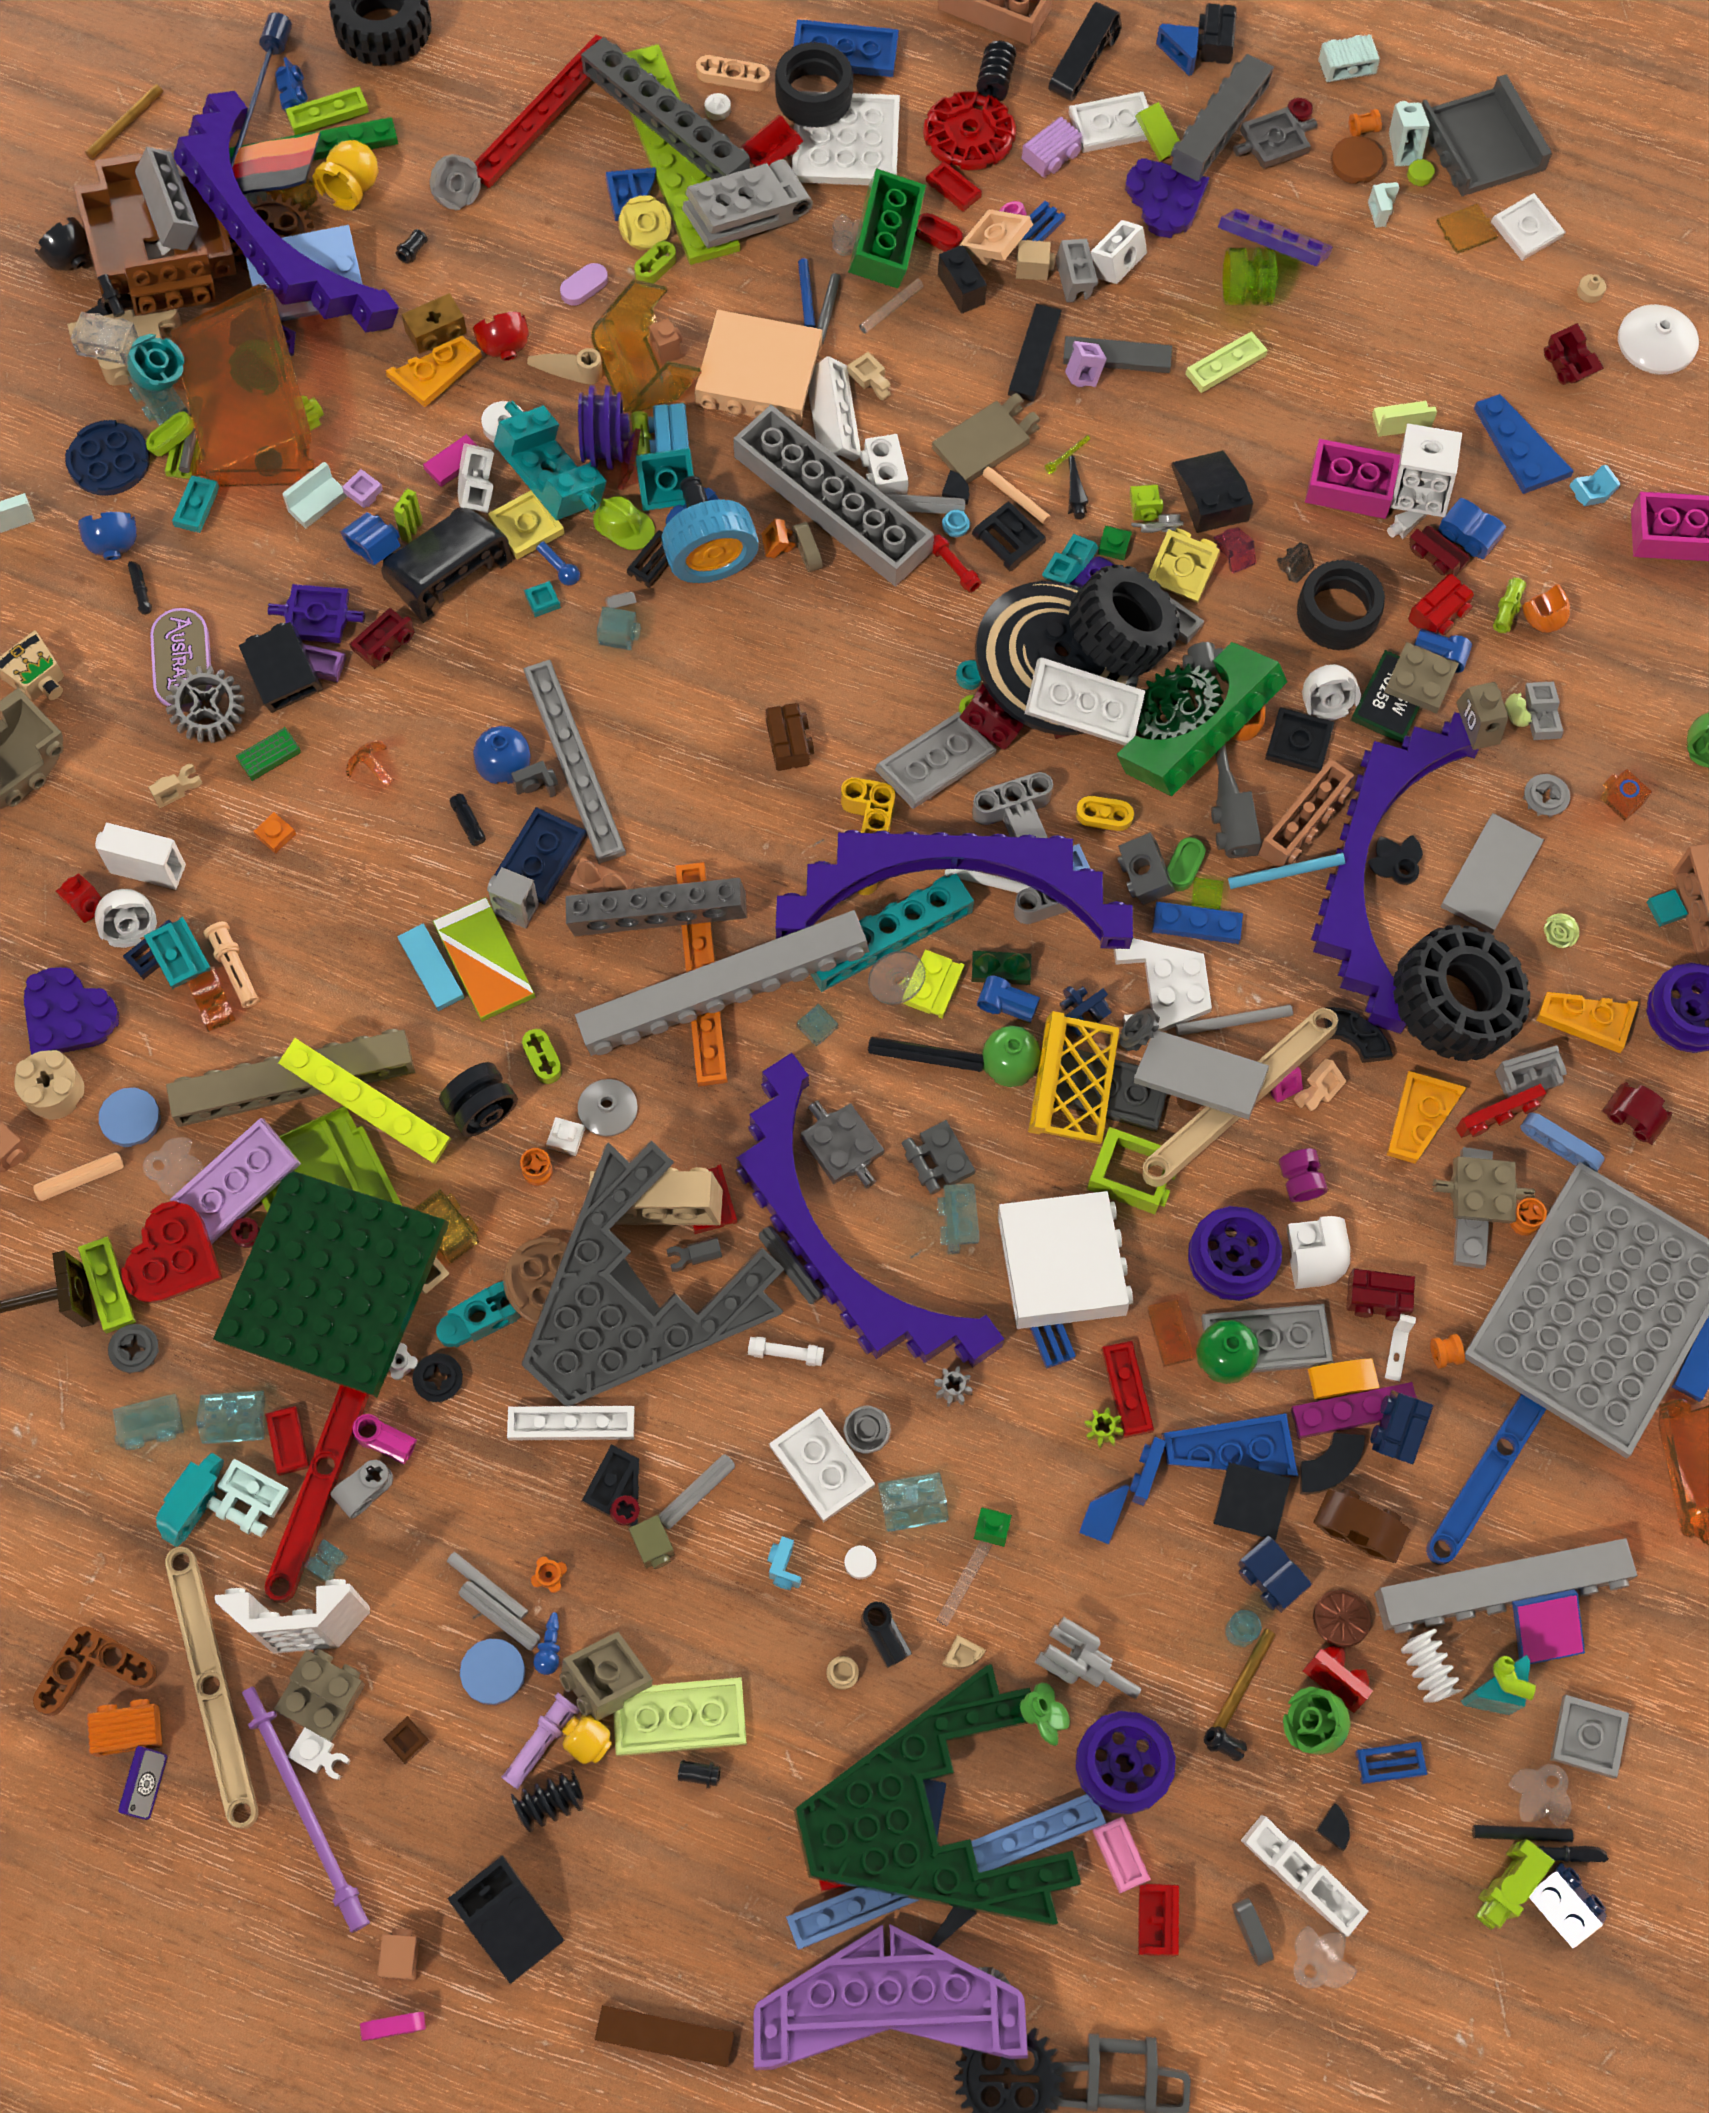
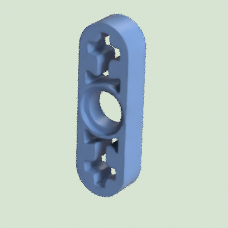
M1528 1113L1520 1126L1521 1130L1528 1137L1575 1166L1581 1162L1597 1172L1605 1160L1598 1150L1540 1114Z

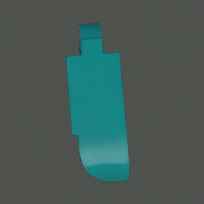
M503 1281L483 1289L447 1311L448 1314L440 1319L441 1321L436 1328L439 1341L447 1347L457 1348L472 1340L476 1342L520 1319L522 1316L511 1304L503 1308L501 1307L503 1301L508 1300ZM481 1311L486 1313V1317L481 1322L471 1321V1317L475 1312Z
M211 1453L204 1458L199 1466L190 1462L163 1499L165 1503L157 1514L156 1526L161 1533L162 1539L178 1547L190 1535L207 1510V1504L211 1497L217 1495L214 1485L224 1465L222 1458Z

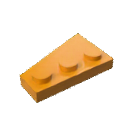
M460 336L433 348L432 353L418 359L416 356L407 360L408 364L397 369L392 367L385 371L391 381L422 406L426 407L482 358V352L465 337Z
M1408 1071L1386 1156L1416 1164L1467 1087Z

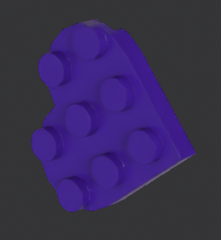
M1142 158L1128 172L1125 192L1127 191L1128 195L1132 198L1134 205L1142 208L1141 218L1149 226L1148 230L1159 237L1172 238L1173 234L1180 233L1183 230L1184 233L1187 232L1192 225L1208 186L1209 177L1202 176L1198 182L1171 169V165Z
M48 968L37 974L30 975L26 980L24 1007L31 1055L40 1051L57 1050L65 1053L94 1047L106 1042V1037L113 1032L115 1026L118 1027L119 1011L114 1000L104 989L84 988L81 980L70 968Z

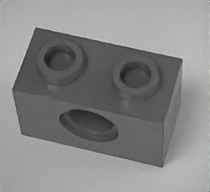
M1151 832L1118 846L1121 856L1117 857L1123 873L1128 872L1131 881L1126 883L1132 898L1137 897L1142 905H1145L1175 892L1158 843ZM1145 865L1150 866L1147 873L1143 875L1138 874L1141 867Z

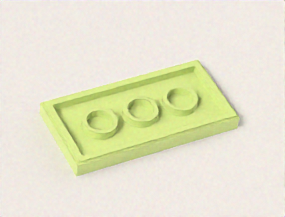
M742 1677L652 1685V1687L624 1700L623 1708L613 1713L616 1756L747 1745Z

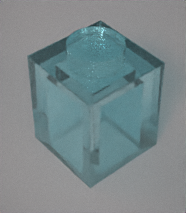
M603 606L597 627L598 644L632 650L634 640H639L641 624L637 623L636 612Z

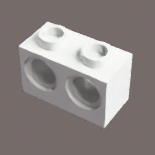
M897 434L865 439V449L860 451L862 466L867 467L869 472L866 474V480L884 495H907L908 476Z

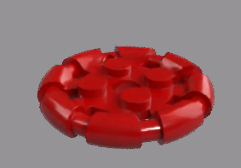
M960 91L954 93L949 98L946 96L941 98L930 108L927 113L928 118L924 120L923 135L926 145L931 147V153L939 161H945L950 166L952 164L960 166V170L975 171L986 169V165L991 163L995 165L1009 154L1012 149L1011 143L1016 139V124L1013 116L1008 114V108L995 97L979 95L977 91ZM976 105L982 106L983 109L980 110L976 109L975 107ZM970 126L976 128V130L966 131L964 127ZM986 149L988 153L982 155L981 151Z

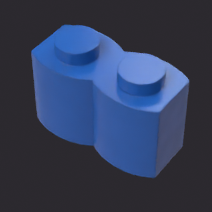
M1459 498L1442 519L1438 531L1450 542L1461 545L1470 556L1485 559L1503 537L1506 526L1498 518L1483 512L1469 500Z
M366 512L340 531L347 546L371 565H376L401 546L398 541L400 535L392 524H385L377 514L373 516Z

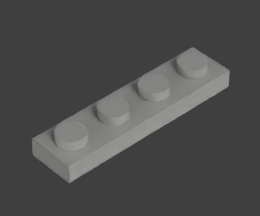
M1463 1147L1460 1151V1157L1493 1160V1151ZM1456 1219L1453 1265L1485 1268L1488 1221Z

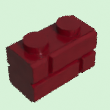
M1353 1268L1348 1278L1346 1309L1348 1311H1355V1316L1369 1318L1373 1317V1314L1385 1315L1386 1320L1398 1322L1400 1314L1410 1316L1413 1312L1415 1276Z

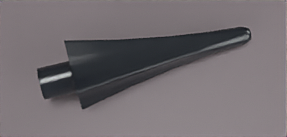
M1070 455L1068 458L1070 477L1068 514L1074 513V518L1080 520L1087 513L1086 504L1089 501L1077 471L1075 457Z
M953 1907L928 1944L938 1948L977 1913L972 1910Z

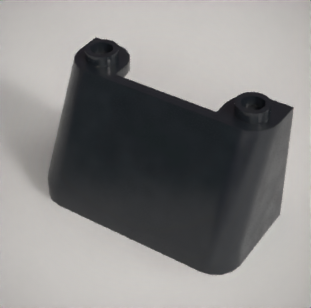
M459 507L453 510L450 516L399 551L385 557L382 562L381 572L384 580L417 617L425 623L435 616L431 609L436 600L439 604L444 601L442 593L481 566L485 565L490 569L493 567V563H496L502 569L512 562L508 538L500 529L475 511Z

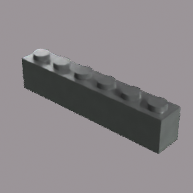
M1246 54L1240 63L1236 62L1230 77L1223 79L1219 92L1211 95L1207 108L1199 111L1195 124L1187 127L1183 140L1175 143L1171 152V156L1174 157L1171 169L1199 182L1269 87L1274 66L1249 54Z

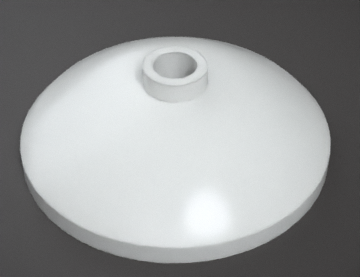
M1652 304L1632 310L1623 319L1618 331V344L1625 358L1635 367L1653 374H1672L1684 369L1692 362L1699 347V337L1695 326L1683 313L1668 306Z

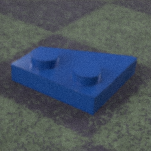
M655 167L606 172L605 180L615 221H619L622 208L630 199L637 196H649L656 178Z

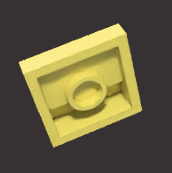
M1176 528L1175 532L1168 529L1148 578L1152 581L1156 580L1161 585V589L1198 603L1219 558L1220 549L1216 548L1217 544L1210 540L1201 539L1200 542L1190 538L1191 534L1182 529Z

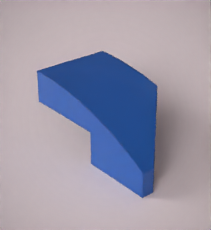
M1122 1485L1120 1488L1097 1496L1094 1500L1090 1501L1079 1533L1109 1544L1130 1486Z

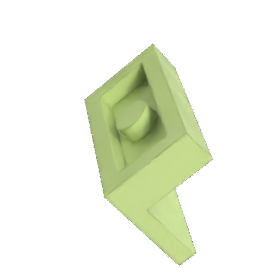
M1427 401L1377 407L1374 408L1372 416L1378 437L1405 433L1407 423L1432 427L1437 410L1436 407H1428Z

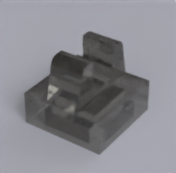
M1301 542L1294 548H1288L1286 550L1287 555L1284 558L1279 557L1277 559L1279 569L1287 574L1289 581L1298 583L1315 566L1308 545Z

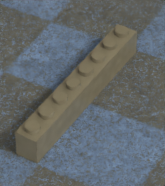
M389 1029L384 1031L382 1035L373 1037L359 1036L351 1042L343 1044L329 1043L324 1045L323 1048L315 1050L366 1084L415 1073L405 1030ZM279 1056L268 1057L263 1062L255 1064L241 1063L234 1066V1069L225 1071L211 1070L199 1077H180L174 1080L173 1083L166 1084L171 1115L178 1127L324 1093L278 1064L281 1059Z

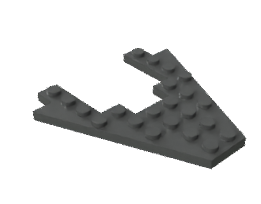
M652 1140L630 1162L609 1142L605 1145L521 1362V1365L565 1406H572L770 1320L784 1312L763 1292L781 1274L784 1268L762 1247L756 1251L697 1314L674 1293L652 1315L610 1275L631 1250L609 1229L674 1163Z

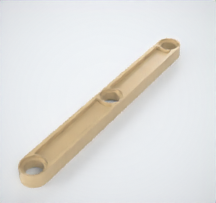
M1327 1008L1314 1011L1257 1061L1269 1065V1070L1256 1103L1335 1034L1338 1017L1334 1011ZM1320 1018H1327L1332 1022V1026L1325 1029L1317 1026L1316 1021ZM1206 1106L1146 1159L1143 1164V1179L1150 1186H1163L1241 1117ZM1158 1165L1163 1167L1165 1173L1160 1177H1153L1148 1173V1169Z
M175 1547L167 1554L165 1566L225 1815L232 1826L239 1829H248L257 1821L259 1815L258 1806L197 1558L188 1548ZM179 1554H187L190 1558L188 1567L183 1571H177L173 1568V1560ZM209 1677H217L220 1681L219 1690L213 1695H207L203 1691V1683ZM240 1804H248L251 1809L250 1818L243 1823L236 1822L233 1817L235 1808Z

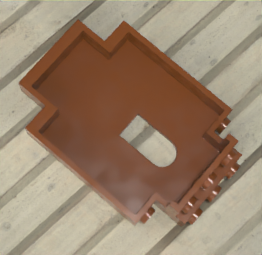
M174 148L162 149L171 152L174 158ZM143 153L95 160L99 183L76 186L74 191L96 277L108 274L114 289H118L119 293H129L135 316L217 302L212 279L236 275L233 251L226 228L217 219L215 213L203 200L195 186L189 181L183 170L180 169V166L176 164L199 226L196 238L191 241L187 251L173 249L175 256L149 260L144 243L160 239L135 173ZM98 281L99 288H100V292H101V296H102V294H103L104 292H103L102 287H101V285H100V283H99V281Z

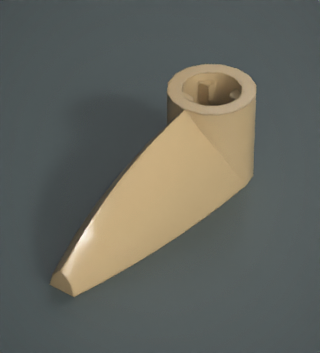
M593 348L583 349L578 355L560 353L529 356L527 360L528 365L539 370L585 384H595L603 376L600 353Z

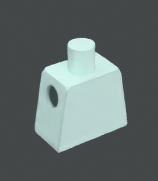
M1400 101L1394 106L1389 137L1395 166H1409L1414 160L1422 159L1430 125L1421 103Z

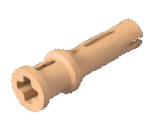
M217 922L204 930L203 934L206 939L210 940L215 950L213 953L215 959L218 962H222L241 1002V1006L249 1008L256 1005L260 999L238 956L240 948L237 943L233 942L228 932L230 929L228 923Z

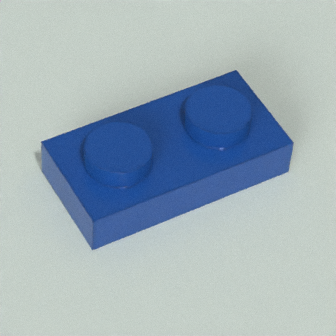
M1154 1437L1151 1445H1144L1139 1462L1144 1463L1141 1474H1134L1129 1491L1134 1492L1132 1502L1144 1506L1147 1501L1167 1441Z

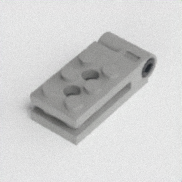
M781 159L770 165L766 163L688 186L686 195L689 200L684 201L682 209L706 247L711 248L796 222L799 217L805 215L811 209L813 201L787 161Z

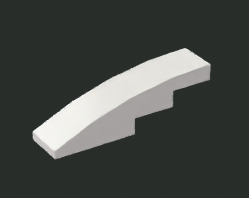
M1261 1815L1241 1839L1266 1866L1346 1937H1349L1369 1912L1323 1865L1317 1864L1295 1841L1288 1839L1266 1816Z

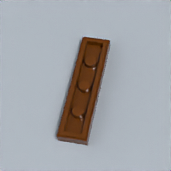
M604 2005L601 2007L595 2041L728 2068L734 2032Z

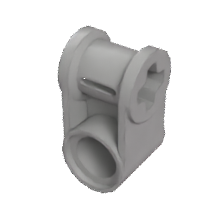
M370 1460L350 1477L340 1482L331 1491L330 1495L347 1516L353 1519L364 1512L374 1500L390 1488L393 1482V1474L383 1462ZM374 1471L380 1473L382 1479L379 1482L373 1480L371 1474Z

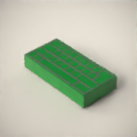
M284 727L237 754L236 758L250 780L254 781L301 753V750Z

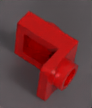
M79 873L65 880L62 886L56 890L59 897L74 910L83 923H87L95 916L97 905L102 897L93 885Z

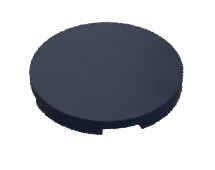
M116 420L98 421L82 428L77 432L78 436L73 440L69 449L66 450L65 463L72 480L84 491L95 495H116L131 489L145 476L150 464V451L147 449L146 440L136 428L117 423Z

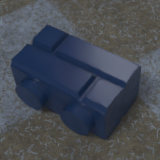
M1391 1390L1390 1396L1386 1395L1381 1404L1380 1412L1383 1414L1380 1426L1376 1425L1371 1433L1370 1442L1373 1443L1372 1450L1414 1465L1434 1405Z

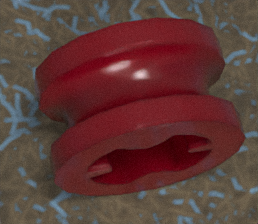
M248 1217L240 1218L233 1223L231 1235L240 1247L251 1248L255 1243L260 1228L253 1219ZM248 1226L250 1231L254 1228V1231L249 1233V1238L244 1239L242 1235L238 1237V1234L243 1233L244 1227Z
M627 1495L615 1499L610 1508L612 1520L621 1526L632 1524L640 1512L636 1499ZM624 1502L625 1506L631 1505L633 1507V1511L629 1513L632 1516L631 1518L626 1519L624 1515L618 1516L616 1510L620 1509L619 1503Z

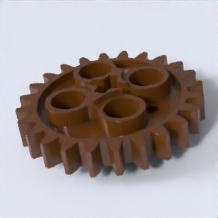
M268 194L266 201L257 196L256 204L248 200L253 210L262 220H267L265 223L281 238L315 231L313 229L315 228L313 220L310 219L308 211H303L301 203L294 206L291 197L286 202L283 201L281 194L278 195L276 200H273L271 194ZM286 225H293L290 228H283ZM228 234L236 261H241L243 268L247 269L246 256L235 240Z

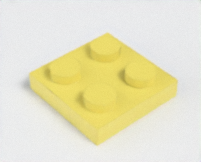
M531 490L488 513L490 522L508 538L510 550L517 560L536 550L541 542L544 541L547 544L565 534L564 527L559 520L553 518Z

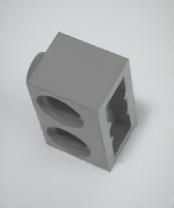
M501 867L498 875L492 876L487 887L494 914L501 919L526 929L539 905L534 880Z

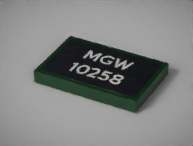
M1385 650L1350 721L1402 744L1420 707L1384 692L1400 657Z

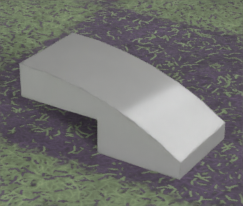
M1554 681L1526 683L1527 711L1531 714L1532 722L1529 724L1533 740L1561 739L1563 727L1558 713L1560 701Z

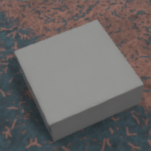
M629 591L606 597L605 603L607 609H613L636 603L634 593Z

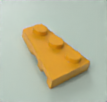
M1547 992L1543 998L1536 1021L1621 1053L1624 1049L1638 1002L1617 1003L1609 998H1601L1598 1001L1584 999L1581 995Z

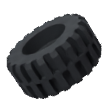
M428 0L329 1L331 19L338 44L349 56L354 59L357 57L358 61L365 64L371 62L373 66H381V64L387 63L388 66H391L400 60L404 62L409 59L411 54L415 56L421 50L420 46L423 47L426 44L431 33L432 20ZM377 9H393L398 11L394 16L384 20H368L363 18L369 12Z
M1123 565L1105 566L1096 571L1073 596L1071 606L1069 607L1070 628L1075 632L1074 638L1077 644L1080 643L1082 645V651L1086 655H1090L1094 659L1093 662L1098 666L1103 665L1107 671L1111 673L1118 672L1122 676H1138L1149 672L1176 645L1180 630L1179 617H1176L1177 609L1175 604H1171V597L1168 593L1163 592L1160 588L1161 585L1156 580L1152 581L1148 578V574L1144 572L1139 573L1136 571V568L1131 566L1124 568Z

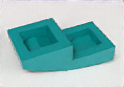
M1073 534L1061 554L1054 553L1042 573L1043 578L1054 582L1071 583L1091 561L1099 548L1096 542Z

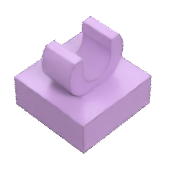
M362 469L342 486L344 494L363 508L369 507L376 500V496L383 491L382 485Z

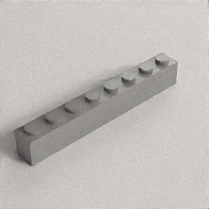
M1627 1538L1381 1587L1374 1594L1384 1631L1394 1629L1395 1634H1401L1414 1630L1413 1625L1425 1623L1426 1628L1445 1624L1444 1619L1456 1617L1459 1622L1475 1618L1476 1612L1487 1610L1488 1615L1503 1613L1507 1611L1506 1606L1512 1605V1602L1572 1589L1579 1592L1580 1597L1596 1594L1599 1592L1598 1588L1609 1586L1611 1591L1628 1587V1582L1638 1575Z

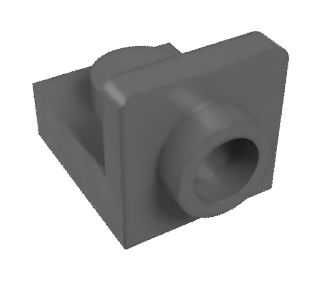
M543 761L511 773L513 786L518 795L524 792H534L540 786L545 785L550 798L556 796L554 787L558 785L556 775L552 768L547 770Z

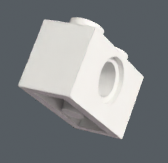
M1121 220L1091 251L1097 278L1117 284L1147 254L1143 226Z

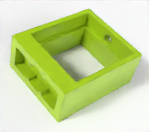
M1109 1127L1087 1190L1094 1193L1108 1191L1109 1198L1156 1214L1158 1206L1165 1207L1170 1190L1165 1188L1166 1184L1157 1187L1153 1196L1106 1179L1104 1176L1116 1145L1146 1156H1151L1161 1145Z

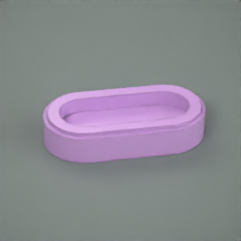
M591 263L570 276L560 286L562 300L568 305L575 306L582 304L599 292L608 282L606 268L601 264Z

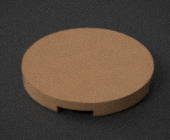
M542 1237L522 1244L511 1256L504 1271L503 1285L508 1301L522 1317L533 1323L538 1321L567 1243L560 1241L559 1238Z

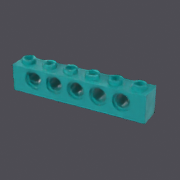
M957 873L949 877L942 876L925 890L917 889L904 901L890 903L881 913L873 917L868 915L859 921L869 943V952L865 953L862 958L855 961L847 960L837 964L829 971H817L810 975L820 991L823 992L973 913L974 900ZM941 901L945 905L941 907L933 906L931 902ZM908 914H916L920 918L910 920L906 916ZM891 927L894 929V932L887 934L882 932L881 929Z

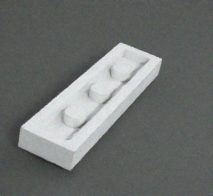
M634 1406L508 1407L507 1438L508 1440H634L635 1408Z

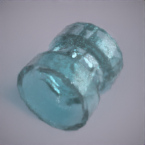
M322 1539L317 1546L315 1556L309 1557L303 1566L326 1582L333 1580L337 1567L343 1566L349 1557L337 1547Z
M1240 1610L1226 1623V1637L1234 1646L1247 1647L1260 1635L1262 1629L1261 1621L1254 1612Z

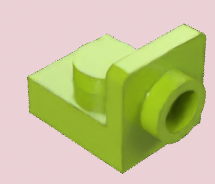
M1158 485L1130 487L1129 493L1133 521H1153L1158 519V515L1162 514L1163 500L1159 497Z

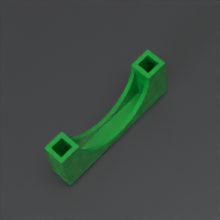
M1231 642L1213 660L1221 680L1229 684L1227 696L1219 710L1201 726L1177 737L1152 740L1135 736L1116 754L1125 773L1172 797L1287 683L1280 663Z

